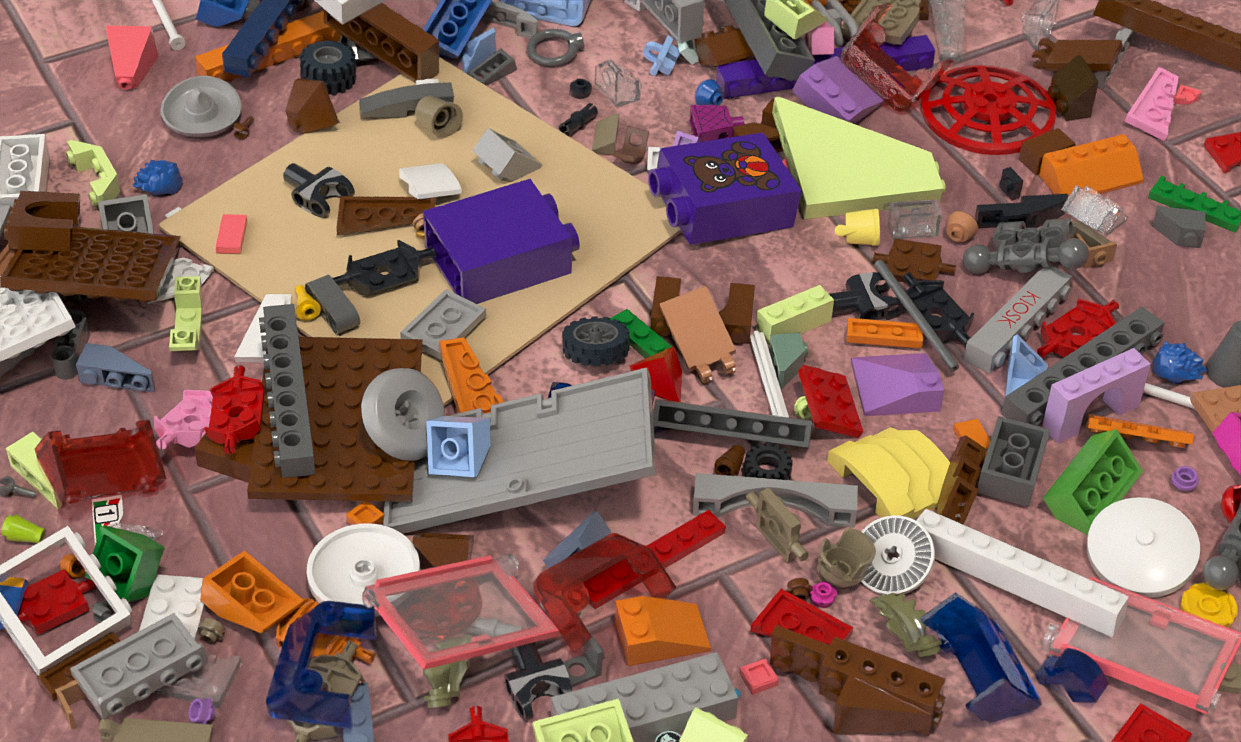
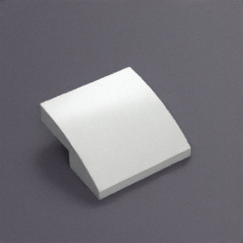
M443 163L399 169V178L409 184V193L417 199L462 194L461 186L456 177Z

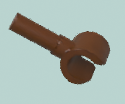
M250 116L242 124L235 123L234 129L237 132L234 133V136L241 140L246 139L249 135L248 126L254 121V118Z

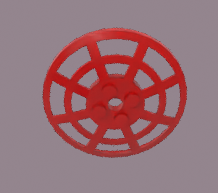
M972 65L946 71L935 77L927 85L921 100L923 119L938 137L957 148L984 155L1020 153L1022 142L1052 131L1056 119V107L1053 99H1051L1048 92L1039 83L1019 72L996 66ZM964 74L957 78H952V76ZM979 76L981 79L980 82H976L973 84L963 81L968 78ZM990 77L1001 78L1008 82L1004 84L993 82L990 80ZM940 82L948 84L944 89L941 99L929 101V94L934 86ZM1025 84L1035 89L1045 101L1035 98L1032 91ZM954 86L965 89L963 95L950 97V92ZM1020 87L1027 96L1016 95L1012 88ZM962 103L966 112L963 115L959 114L952 104ZM1017 103L1030 104V109L1026 115L1016 109ZM944 106L947 113L956 122L950 129H947L935 118L931 112L932 108ZM1037 106L1050 109L1048 121L1041 130L1031 121L1036 114ZM1011 116L1018 120L1011 124L1000 125V121H1004ZM974 117L978 120L990 122V125L980 124L971 121V119ZM964 126L977 131L992 133L993 143L974 141L958 135V132ZM1023 126L1034 134L1020 141L1002 143V132L1014 131Z

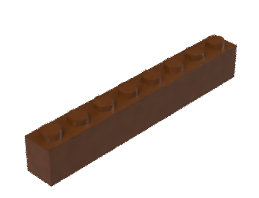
M1098 0L1093 12L1094 16L1241 72V33L1225 29L1220 25L1204 21L1199 17L1191 16L1157 1Z

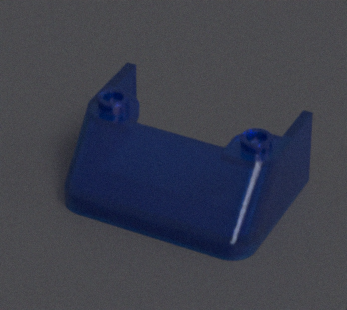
M955 592L920 618L924 625L937 633L942 642L940 648L945 653L950 652L955 655L977 694L965 706L967 710L974 713L981 721L986 720L989 723L1033 712L1042 705L1040 696L1006 635L991 615Z
M323 601L289 625L266 697L267 712L276 719L352 728L350 694L322 691L323 678L321 674L308 668L319 633L376 640L375 608L369 605Z

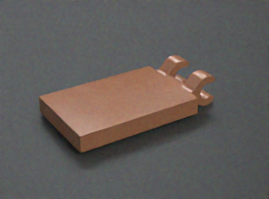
M706 286L660 303L661 312L688 371L696 369L702 384L712 381V372L708 365L715 362H721L726 375L736 372L734 368L736 364L731 356L736 354V349Z

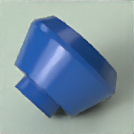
M713 79L701 82L695 92L697 105H720L724 98L723 90Z

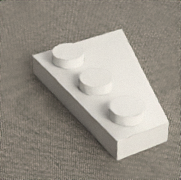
M291 294L265 295L234 356L235 362L264 363L263 354H266V351H262L261 336L266 335V333H260L259 318L264 317L263 307L292 304Z

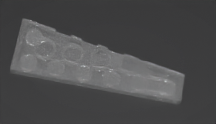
M928 0L939 61H961L966 0Z

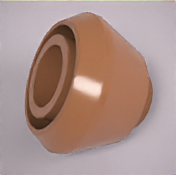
M957 211L949 215L946 232L953 241L965 242L977 234L978 225L972 215Z

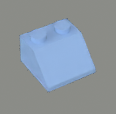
M442 416L427 420L429 474L478 476L491 445L490 418Z

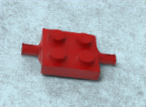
M63 569L26 587L17 617L21 623L25 622L39 635L90 610L83 593L97 588V586L90 579L76 583Z

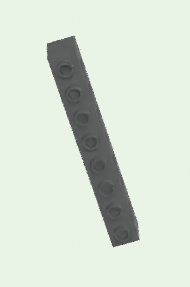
M294 304L263 307L264 317L259 318L260 333H266V335L261 336L262 351H268V354H263L264 369H270V373H265L267 389L272 388V392H267L269 408H274V411H269L271 427L277 428V431H271L273 447H279V451H274L275 468L281 467L282 478L314 475V455Z
M1140 307L1005 396L1001 415L1008 419L1038 426L1044 419L1052 384L1133 348L1142 355L1145 350L1160 343L1163 338L1162 332L1165 322L1144 307Z

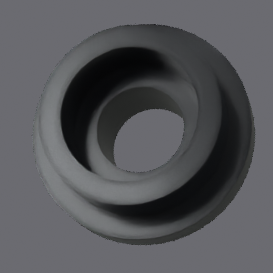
M576 79L570 83V92L575 98L584 99L592 91L591 83L585 79Z

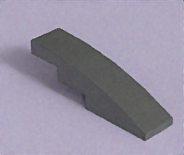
M426 83L404 86L359 99L361 117L407 118V110H416L418 102L428 95L453 103L452 83Z

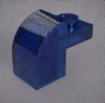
M1066 648L1060 657H1048L1035 674L1039 684L1063 685L1072 702L1096 703L1109 685L1099 665L1085 653L1072 648Z

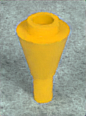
M303 285L296 286V314L298 318L304 321L315 319L321 312L320 304L306 292Z

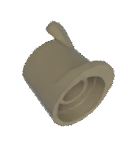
M432 95L423 97L416 106V119L440 137L454 134L460 128L463 121L462 109L457 104Z

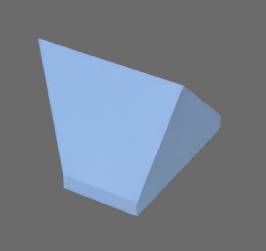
M494 28L466 43L460 53L464 73L467 74L496 52V31Z
M1018 334L1013 336L1009 354L1005 396L1048 369V364Z

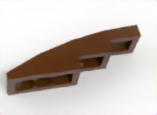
M967 435L960 437L943 482L937 508V514L964 525L979 491L975 486L982 470L979 465L986 451V448Z

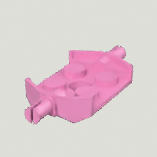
M184 390L183 400L161 420L158 419V416H154V429L160 438L156 441V445L160 449L161 447L165 449L170 443H178L188 448L199 443L206 433L204 428H209L213 400L211 392L207 390Z

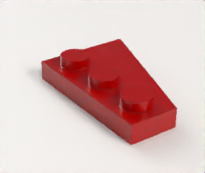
M783 589L777 592L753 621L750 632L771 637L775 625H778L827 645H831L834 637L847 641L853 633L852 626Z

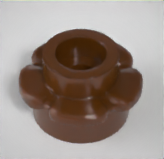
M795 578L787 583L786 591L806 601L811 596L809 592L813 591V587L809 585L807 579Z

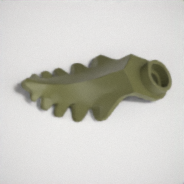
M896 593L883 594L870 599V602L882 609L879 613L889 619L886 623L888 630L902 641L906 651H917L919 657L929 656L941 651V639H935L933 634L926 635L927 614L924 610H914L916 606L914 599L903 602L905 595L899 594L896 596Z
M470 637L444 640L443 644H437L435 648L438 652L467 646ZM461 660L423 670L424 676L433 687V689L429 690V696H424V701H427L428 708L451 705L452 697L460 696V683L468 670V661Z

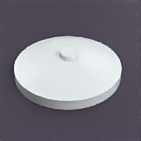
M1128 498L1109 505L1096 516L1088 533L1087 554L1093 570L1102 581L1147 598H1156L1177 591L1191 579L1199 561L1200 542L1193 524L1175 507L1151 498Z
M368 523L346 526L330 533L315 546L307 563L308 585L314 598L327 610L350 618L380 616L363 593L364 590L373 589L376 580L420 571L417 550L406 536L390 527ZM413 593L385 600L394 610L406 602Z

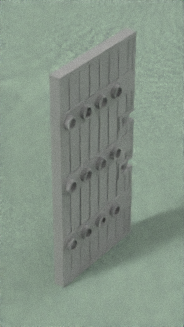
M643 368L551 391L552 397L544 399L540 393L491 405V412L485 414L479 408L450 415L454 417L490 418L491 445L478 476L429 474L428 456L415 460L413 502L385 501L383 526L390 527L404 534L657 475L651 376L648 369Z

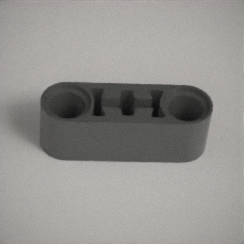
M329 274L305 283L306 292L320 304V315L335 334L360 325V317L356 308Z
M81 310L68 311L76 327L63 336H57L52 349L51 357L55 374L63 380L74 378L78 374L76 363L90 337L86 314Z

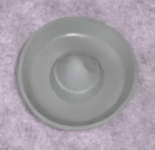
M211 76L191 77L178 83L167 93L161 104V116L165 124L172 131L187 137H210L221 134L236 123L241 112V100L236 90L226 81Z
M410 368L391 369L378 375L367 387L361 404L363 424L375 444L389 455L407 461L419 460L428 456L426 421L445 416L443 400L434 383L423 373Z

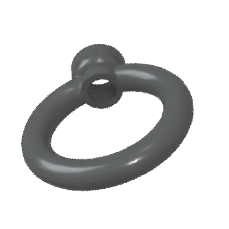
M547 29L538 32L529 40L527 53L535 63L554 67L568 63L576 56L578 50H583L585 47L581 32L571 34L562 29ZM557 37L568 41L569 51L559 57H543L535 50L536 45L547 38Z

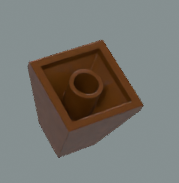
M300 78L294 80L285 110L288 117V125L293 132L309 133L340 123L324 81Z
M419 532L413 536L414 545L434 567L471 560L474 535Z

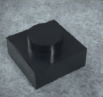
M1011 167L1005 168L1002 171L1000 188L1012 201L1019 199L1023 180Z

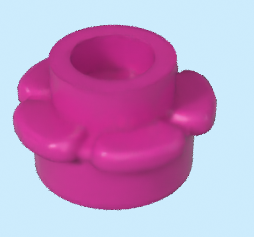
M819 582L817 585H812L813 591L809 592L812 603L819 608L831 606L834 598L837 597L836 589L827 582Z

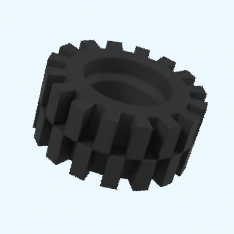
M766 442V446L758 443L757 448L753 445L750 451L746 452L744 477L790 480L793 464L792 456L790 453H787L785 447L780 450V445L777 443L774 447L771 446V442ZM763 464H770L777 468L773 470H766L759 466Z

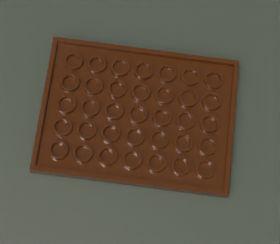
M298 337L315 474L282 478L281 467L275 468L274 451H279V447H273L271 431H277V428L271 427L269 411H274V408H269L267 392H272V388L267 389L265 373H270V369H264L262 384L265 391L261 427L254 437L247 489L248 499L413 502L415 460L407 461L395 458L375 444L363 424L361 404L367 387L381 373L397 368H410L421 372L423 339Z

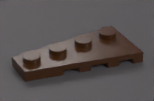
M340 196L336 227L337 235L413 224V220L422 214L423 211L436 207V197L417 199L415 197Z

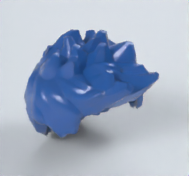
M150 160V163H145L146 167L144 169L140 168L141 172H137V177L134 178L136 182L133 184V187L141 188L142 191H148L153 196H161L166 193L175 194L183 185V178L180 176L177 163L166 160Z
M1165 341L1152 362L1153 372L1159 377L1166 378L1171 384H1178L1183 380L1202 379L1203 376L1201 374L1207 372V369L1201 365L1204 360L1196 352L1188 348L1186 343L1170 344Z

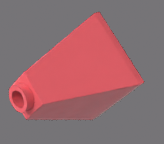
M107 25L106 31L118 87L124 90L137 88L159 56L152 27Z

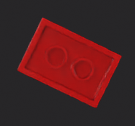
M802 365L798 373L815 428L859 438L864 431L846 376L817 367Z

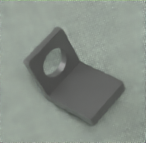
M590 631L584 633V654L563 662L572 687L602 675V660L605 659L604 652ZM574 665H580L584 667L585 673L581 676H573L569 673V669Z

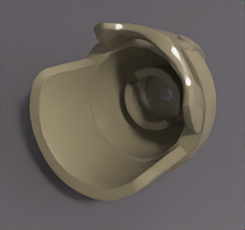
M853 528L845 529L837 543L830 544V541L824 538L817 564V572L821 581L827 582L836 588H847L859 584L875 558V545L867 535Z

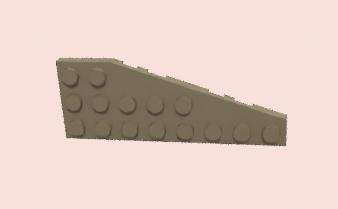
M862 0L851 13L852 18L857 23L860 38L902 45L919 22L921 0ZM844 22L840 27L842 35L851 37L849 27Z

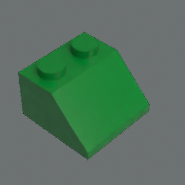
M101 526L92 554L95 555L101 565L99 570L104 577L109 576L117 588L115 591L120 599L125 598L129 602L149 596L165 547L144 534L110 526ZM86 572L85 577H87L88 579L92 580L91 577H90V576L88 575V573Z

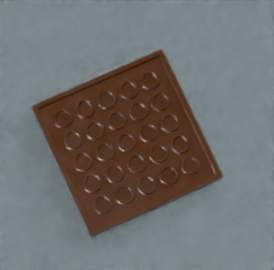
M73 227V243L70 252L18 249L0 277V288H8L10 291L15 292L34 290V292L39 294L58 292L64 296L82 294L89 298L105 296L112 297L114 300L129 298L145 303L156 301L181 245V236Z

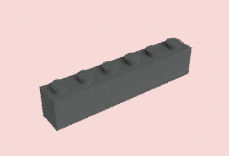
M655 399L653 412L654 426L807 448L810 445L813 423L811 420Z

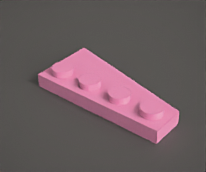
M1158 67L1124 121L1165 142L1168 136V126L1171 121V111L1174 105L1173 100L1179 77Z

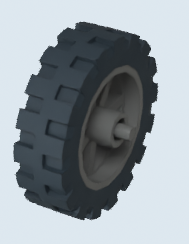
M593 316L590 319L585 317L580 318L579 321L574 320L570 322V325H566L564 331H562L563 354H565L567 359H572V362H580L584 366H589V364L594 366H601V364L611 365L614 361L619 362L622 360V357L628 355L630 350L629 329H627L624 323L620 324L619 320H610L609 317L598 318V316Z

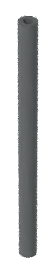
M883 260L876 261L874 266L950 371L958 370L959 364Z

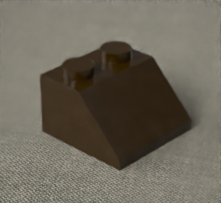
M1077 55L1052 76L1051 85L1048 87V94L1053 99L1058 112L1062 114L1065 121L1091 118L1099 82L1082 56Z

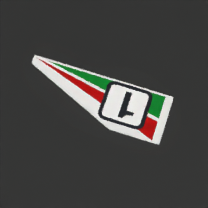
M122 495L92 499L95 544L101 526L116 528L123 516Z

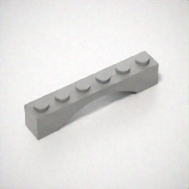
M696 473L693 515L698 516L710 510L716 517H721L731 511L750 507L752 505L746 500L748 493L754 491L759 497L760 491L770 488L776 496L783 500L786 507L803 511L819 519L827 526L855 528L858 488L856 485Z

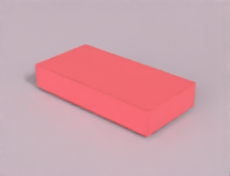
M222 215L216 242V253L241 254L247 226V215Z

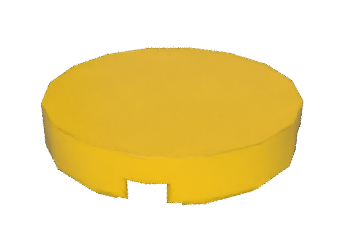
M1197 583L1190 586L1183 593L1180 600V610L1227 628L1232 626L1238 612V605L1230 593L1227 594L1222 590L1211 588L1207 583ZM1196 621V623H1198V624H1200V625H1203V626H1206L1205 624H1202V623Z

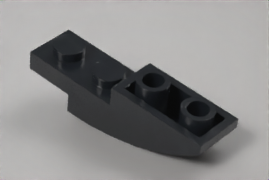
M1068 194L1021 196L1019 203L977 205L974 219L977 222L978 229L997 228L999 223L1024 221L1026 228H1038L1043 226L1047 219H1058L1065 215L1069 196Z

